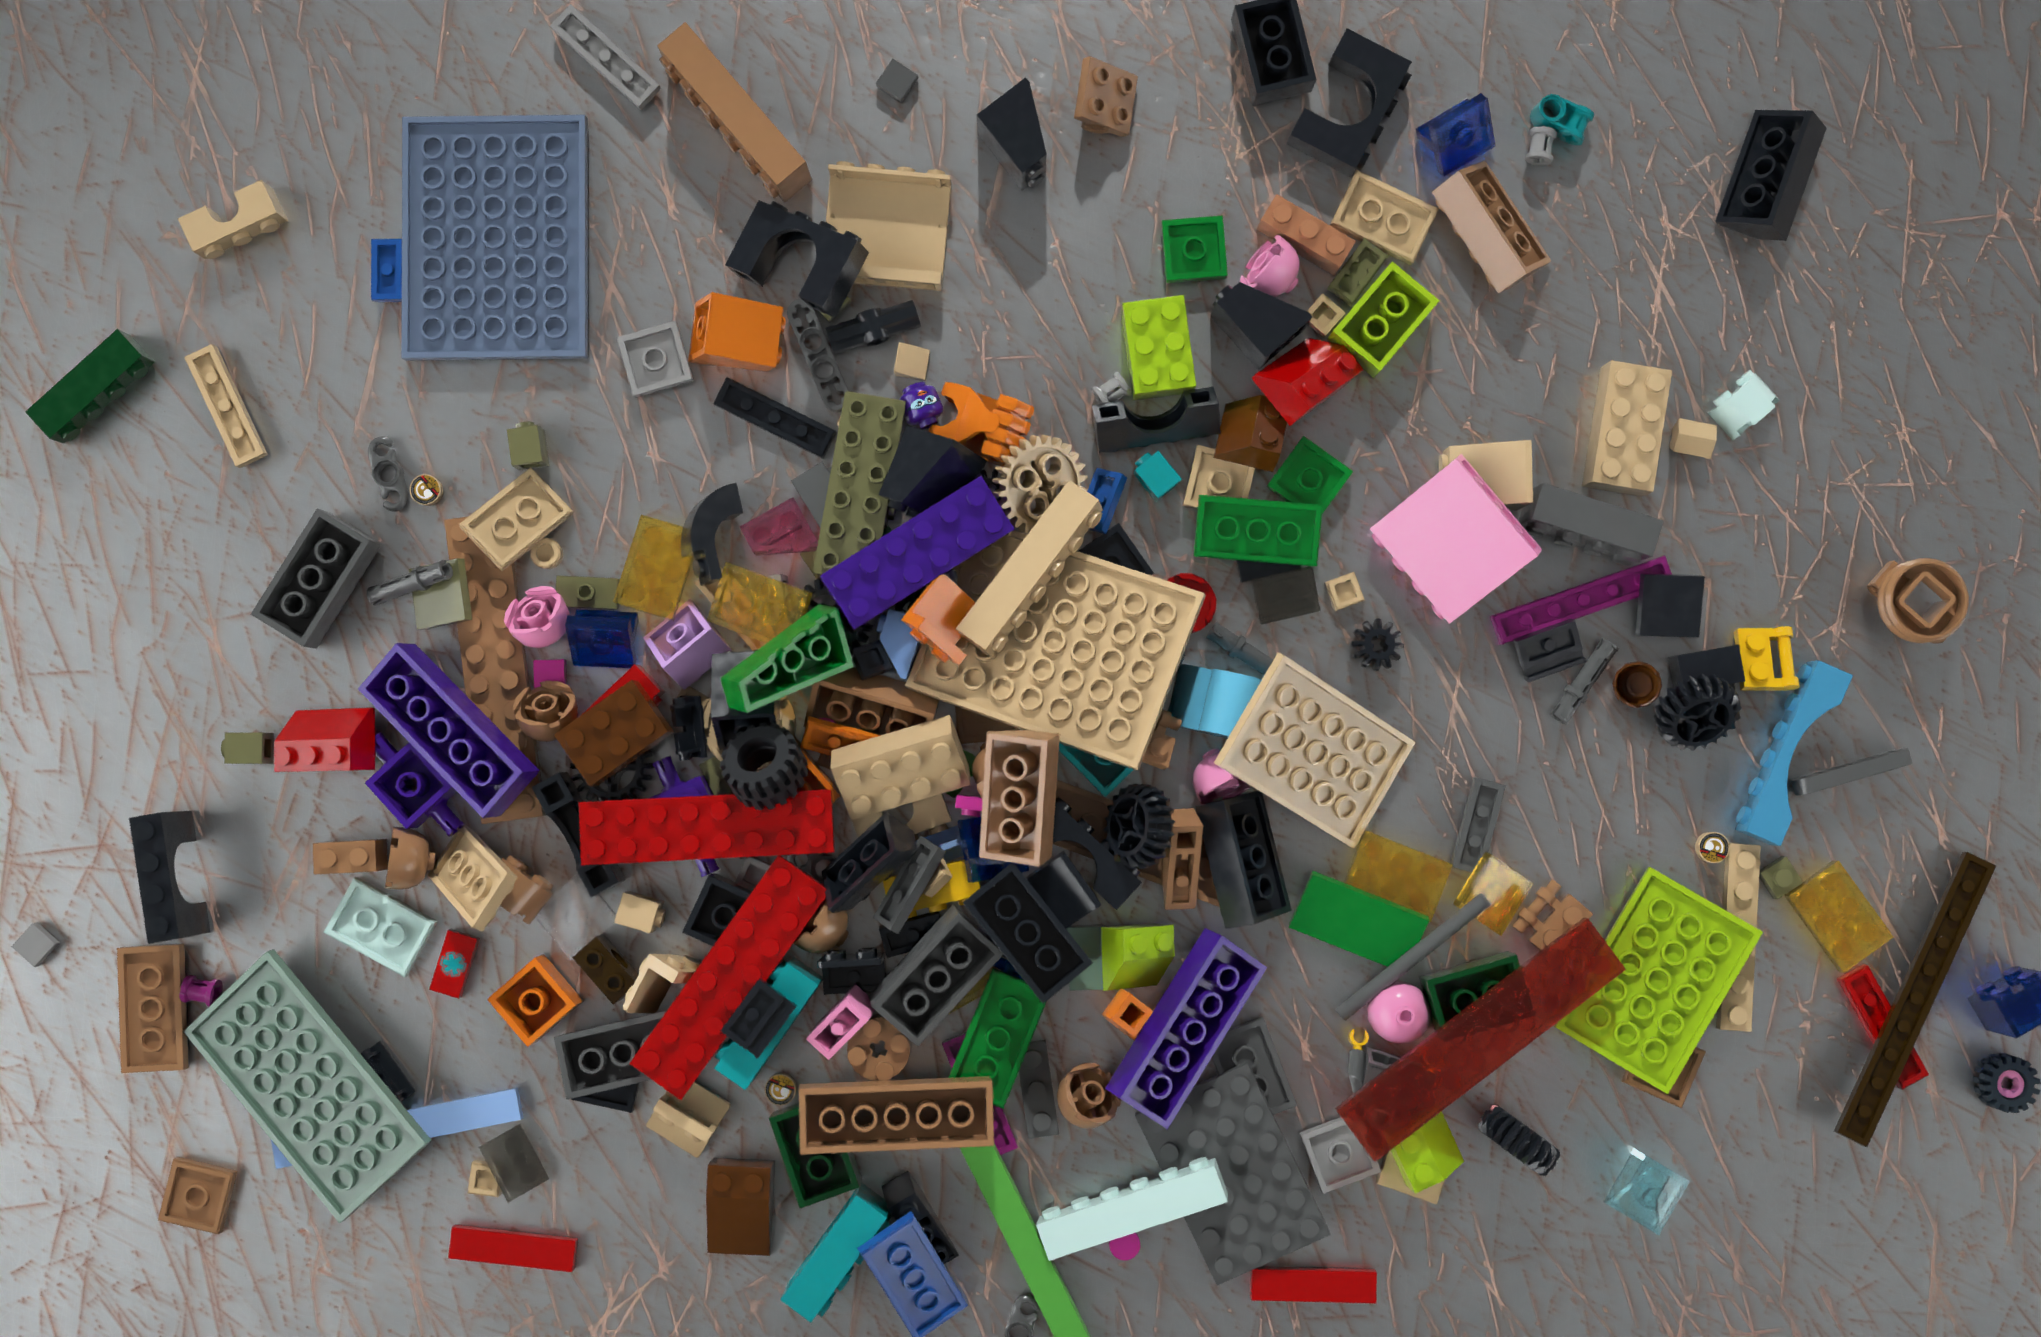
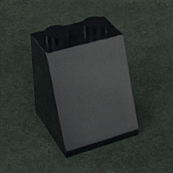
M1025 77L976 115L979 137L1021 191L1028 186L1034 188L1045 178L1044 174L1046 173L1047 158L1030 82Z
M1241 282L1237 283L1233 288L1227 285L1216 295V300L1212 304L1214 309L1210 316L1258 370L1300 335L1312 319V315L1309 312Z
M907 426L879 495L889 500V507L903 513L906 512L905 516L912 519L972 482L985 467L987 460L954 439Z
M757 650L748 652L726 651L712 654L711 721L719 750H727L728 746L726 744L729 740H734L737 737L735 734L739 731H742V733L747 731V727L751 725L759 727L760 723H767L768 726L775 723L779 724L781 728L779 699L748 713L731 709L727 704L720 678Z
M1064 850L1025 877L1065 928H1068L1101 906L1100 901Z

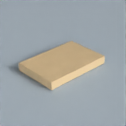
M1356 170L1330 226L1361 242L1365 238L1384 253L1412 265L1439 208Z
M530 467L462 521L459 527L501 571H504L573 515V511Z

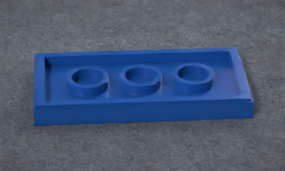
M911 1211L857 1248L912 1337L926 1336L968 1306Z

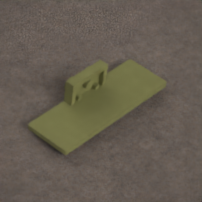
M850 391L845 392L813 568L815 574L821 575L883 537L884 527L888 526V520H894L896 510L888 506L889 500L880 496L879 492L899 446L906 408L905 401Z

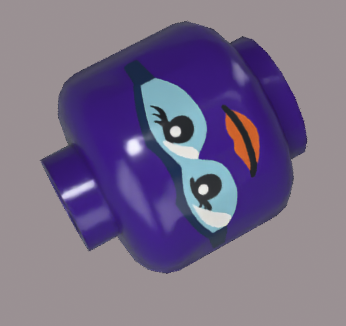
M918 382L902 390L903 395L899 400H903L906 403L904 417L907 424L910 426H920L921 430L938 424L937 418L942 415L943 406L935 387L926 385L925 382Z

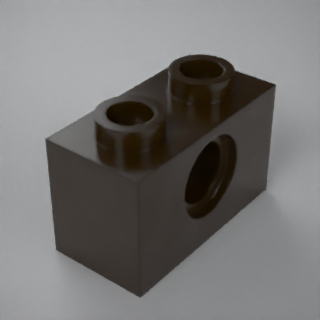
M604 933L596 936L572 957L613 1005L625 997L627 991L634 985L639 975Z

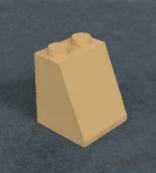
M1532 440L1449 446L1443 451V455L1439 456L1438 467L1440 472L1462 454L1509 511L1519 510L1533 503Z

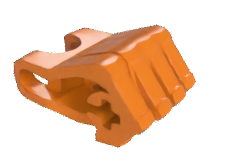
M945 382L941 394L949 402L956 405L958 415L955 420L944 426L931 425L928 432L954 439L987 460V462L1004 466L1005 462L1001 456L1012 455L1009 446L1012 445L1020 448L1019 439H1026L1020 435L1028 434L1031 423L1025 421V419H1031L1034 407L1003 394H1000L998 400L976 393L970 387Z

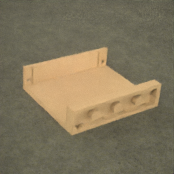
M839 161L836 165L828 164L830 183L826 222L834 226L837 232L841 234L849 231L862 239L861 244L869 252L854 283L942 291L951 176L945 175L944 171L935 169L922 173L915 172V169L910 167H898L897 170H888L878 164H868L867 167H855L853 163Z

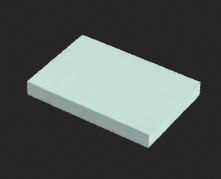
M356 877L352 880L324 933L399 975L406 977L438 921Z

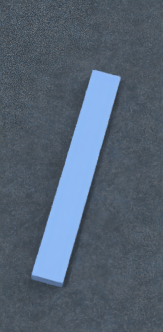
M518 1087L407 1110L429 1138L524 1118ZM271 1140L276 1169L292 1166Z

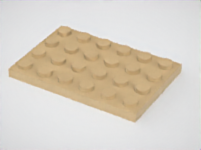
M1277 653L1214 764L1354 849L1416 742L1290 658Z

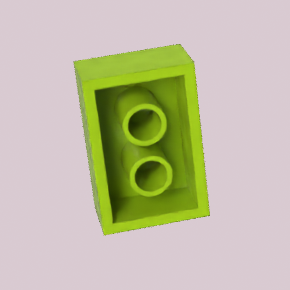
M1392 261L1333 330L1327 340L1331 343L1344 345L1361 367L1374 378L1440 300Z
M1184 295L1122 303L1121 317L1133 401L1181 395L1185 390L1195 389L1196 379Z

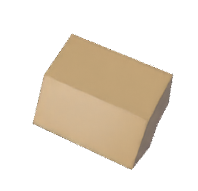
M1679 418L1672 428L1669 447L1673 452L1711 459L1717 441V425Z

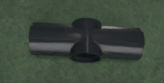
M911 300L885 309L872 308L857 314L854 319L826 327V332L833 353L837 354L862 345L870 347L882 344L891 339V336L921 327L914 302Z

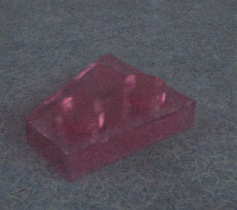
M793 497L740 526L743 535L756 556L817 551L818 540Z

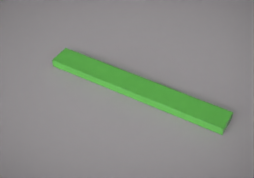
M995 1143L994 1146L959 1147L1053 1336L1091 1337L1054 1261L1048 1260L1038 1229Z

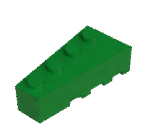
M818 604L722 676L720 680L728 707L748 713L854 667L838 607Z

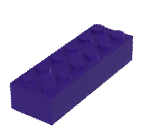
M980 476L821 574L820 579L852 630H855L926 586L939 575L945 574L1011 533L1014 527L986 482Z
M396 643L358 688L373 706L482 818L501 816L540 771L416 644Z
M1205 928L1105 1089L1168 1130L1267 967L1224 936Z

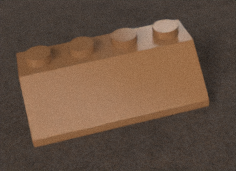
M1486 161L1457 171L1432 191L1438 208L1446 213L1453 224L1454 232L1463 239L1469 248L1471 258L1481 266L1486 274L1488 284L1496 289L1498 294L1513 287L1552 262Z
M852 667L812 685L803 727H806L808 717L810 716L814 718H829L837 724L884 735L934 720L940 700L907 689L905 687L906 682L883 675H877L862 681L857 668ZM850 715H856V720L849 718ZM879 726H883L886 728L887 733L880 731L877 728Z
M1034 730L987 732L979 857L1038 867L1052 858L1060 734Z

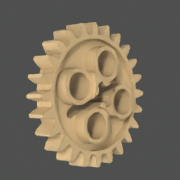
M1030 435L1029 441L1027 439H1019L1020 448L1010 445L1009 449L1012 455L1001 456L1005 462L1004 467H995L1001 473V477L992 479V482L999 484L1000 489L993 491L992 494L1001 497V500L998 501L1002 509L1005 508L1004 513L1007 518L1011 519L1010 522L1013 527H1019L1020 532L1028 534L1056 498V490L1059 486L1062 490L1070 480L1085 491H1088L1087 488L1081 486V482L1088 479V476L1080 475L1079 473L1085 467V464L1075 463L1080 454L1070 452L1072 445L1062 444V439L1053 437L1051 439V436L1042 435L1040 438L1039 436ZM1050 459V468L1046 471L1045 464ZM1024 471L1025 480L1022 484H1020L1019 478L1021 473ZM1035 500V509L1031 512L1030 504Z

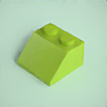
M1146 923L1101 927L1103 990L1110 991L1119 990L1120 988L1157 986L1175 957L1174 925Z
M1438 1103L1381 1129L1406 1186L1415 1194L1444 1181L1464 1162Z

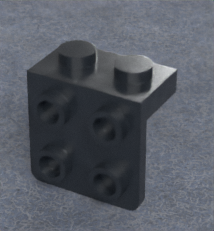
M860 948L856 954L846 955L845 949L827 951L817 961V968H822L824 995L846 994L855 984L864 992H873L886 977L885 952L877 953V948Z

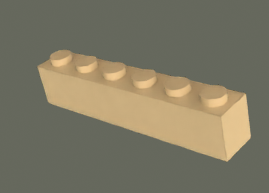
M1070 480L1066 483L957 626L956 630L965 640L989 657H992L995 652L998 653L1005 647L1008 642L1007 636L1014 627L1017 628L1024 622L1027 617L1026 611L1033 602L1037 603L1043 597L1046 591L1045 586L1052 577L1056 578L1062 572L1066 558L1071 552L1075 553L1081 547L1085 533L1089 528L1093 529L1101 520L1103 509L1099 499Z

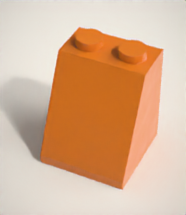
M711 292L695 303L688 362L766 372L776 368L782 356L779 338L784 332L786 323L785 317L782 316L783 307Z

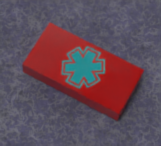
M452 929L447 931L429 990L458 999L462 997L480 940L479 937Z

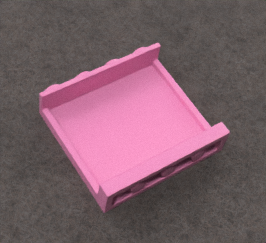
M1462 454L1370 528L1373 532L1372 538L1376 544L1390 552L1393 556L1392 561L1401 572L1405 571L1411 577L1414 589L1420 595H1426L1432 602L1431 607L1440 619L1445 618L1449 624L1530 563L1542 551L1541 547Z

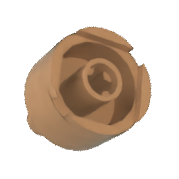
M511 855L508 858L502 857L501 860L518 878L514 883L512 891L506 895L500 906L514 916L517 913L521 916L526 915L522 921L530 925L552 897L553 893L550 890L554 885L541 875L535 874L532 877L526 871L529 866L517 857H512Z
M874 1014L848 1040V1061L853 1069L866 1079L873 1081L889 1080L898 1075L907 1064L912 1049V1042L881 1014ZM880 1040L884 1041L885 1050H882L880 1053L876 1052L874 1044L879 1043Z

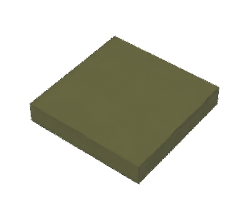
M456 558L446 561L452 567V578L435 583L428 590L412 592L417 630L472 620L464 559Z

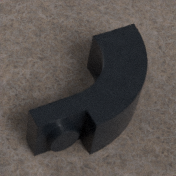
M737 483L723 486L702 499L691 510L684 523L681 534L682 558L694 556L693 571L695 576L699 578L700 586L713 584L722 579L715 547V535L722 521L732 520L743 513Z

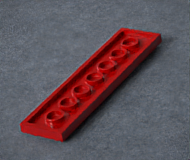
M832 789L797 791L798 794L794 798L790 796L786 799L787 803L784 805L778 803L775 805V808L769 810L767 806H764L762 810H756L754 806L749 808L743 802H740L735 794L579 802L581 865L834 853Z
M778 855L629 1064L679 1100H682L727 1036L721 1032V1029L759 978H762L764 981L768 980L825 900V891L827 889L783 856Z

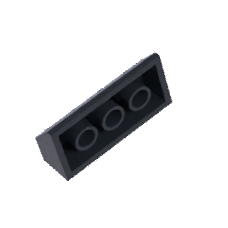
M1755 110L1715 221L1718 225L1756 239L1787 241L1827 129L1813 110Z
M1253 791L1195 806L1197 815L1203 825L1202 837L1205 852L1208 857L1225 929L1254 925L1292 911L1263 793Z

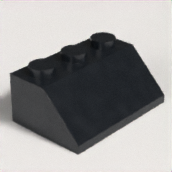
M886 812L822 870L824 887L827 889L825 893L829 911L836 913L853 909L860 901L865 900L871 891L882 881H886L904 861H908L915 851L918 850L913 830Z

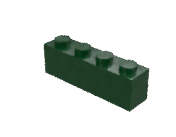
M116 329L27 409L25 413L49 439L65 444L75 439L80 434V429L89 421H93L101 416L103 408L111 401L122 397L126 392V388L134 380L144 377L148 373L149 367L155 361L131 335Z

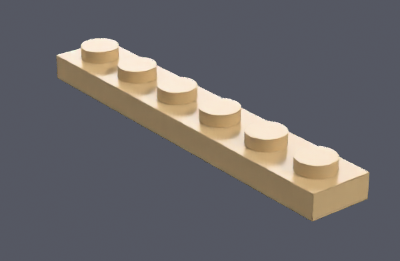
M1729 843L1730 850L1724 864L1722 909L1757 928L1761 845ZM1756 945L1717 1010V1029L1747 1032L1752 1030Z

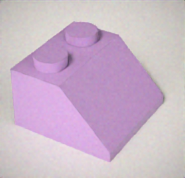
M691 599L686 601L643 637L661 667L684 690L692 683L698 681L711 668L712 654L732 651L722 635Z

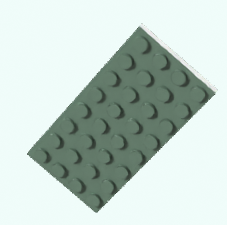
M274 949L264 953L183 1031L339 1223L351 1216L432 1141Z

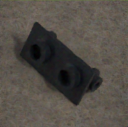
M681 695L678 698H673V704L670 705L673 727L683 726L682 732L674 733L675 754L679 755L680 761L690 760L692 757L707 758V738L704 730V710L701 704V696Z
M381 1041L360 1053L400 1103L416 1092Z

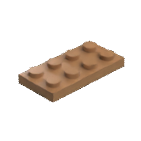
M184 944L117 948L121 1073L172 1071L189 1068L188 1037L183 1032L187 1028L186 1002H181L179 996L181 984L185 978Z

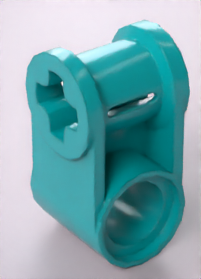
M1550 94L1545 96L1532 109L1530 119L1534 127L1545 126L1555 129L1557 137L1563 142L1571 145H1581L1585 139L1583 133L1588 122L1593 120L1595 114L1585 106L1575 104L1559 95ZM1543 107L1549 108L1552 111L1553 118L1545 115Z

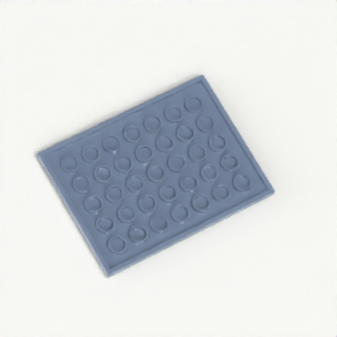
M586 115L402 117L401 358L403 360L588 358V118Z

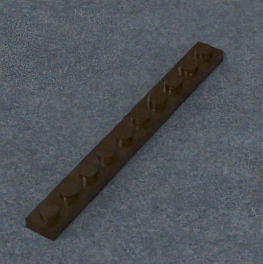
M1962 852L1833 1132L1863 1147H1868L1996 865L1969 852Z

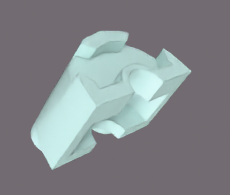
M1751 370L1747 371L1736 381L1738 387L1733 393L1726 390L1713 401L1716 407L1708 413L1731 440L1741 436V433L1749 426L1757 424L1775 408L1774 404L1780 401L1760 377Z

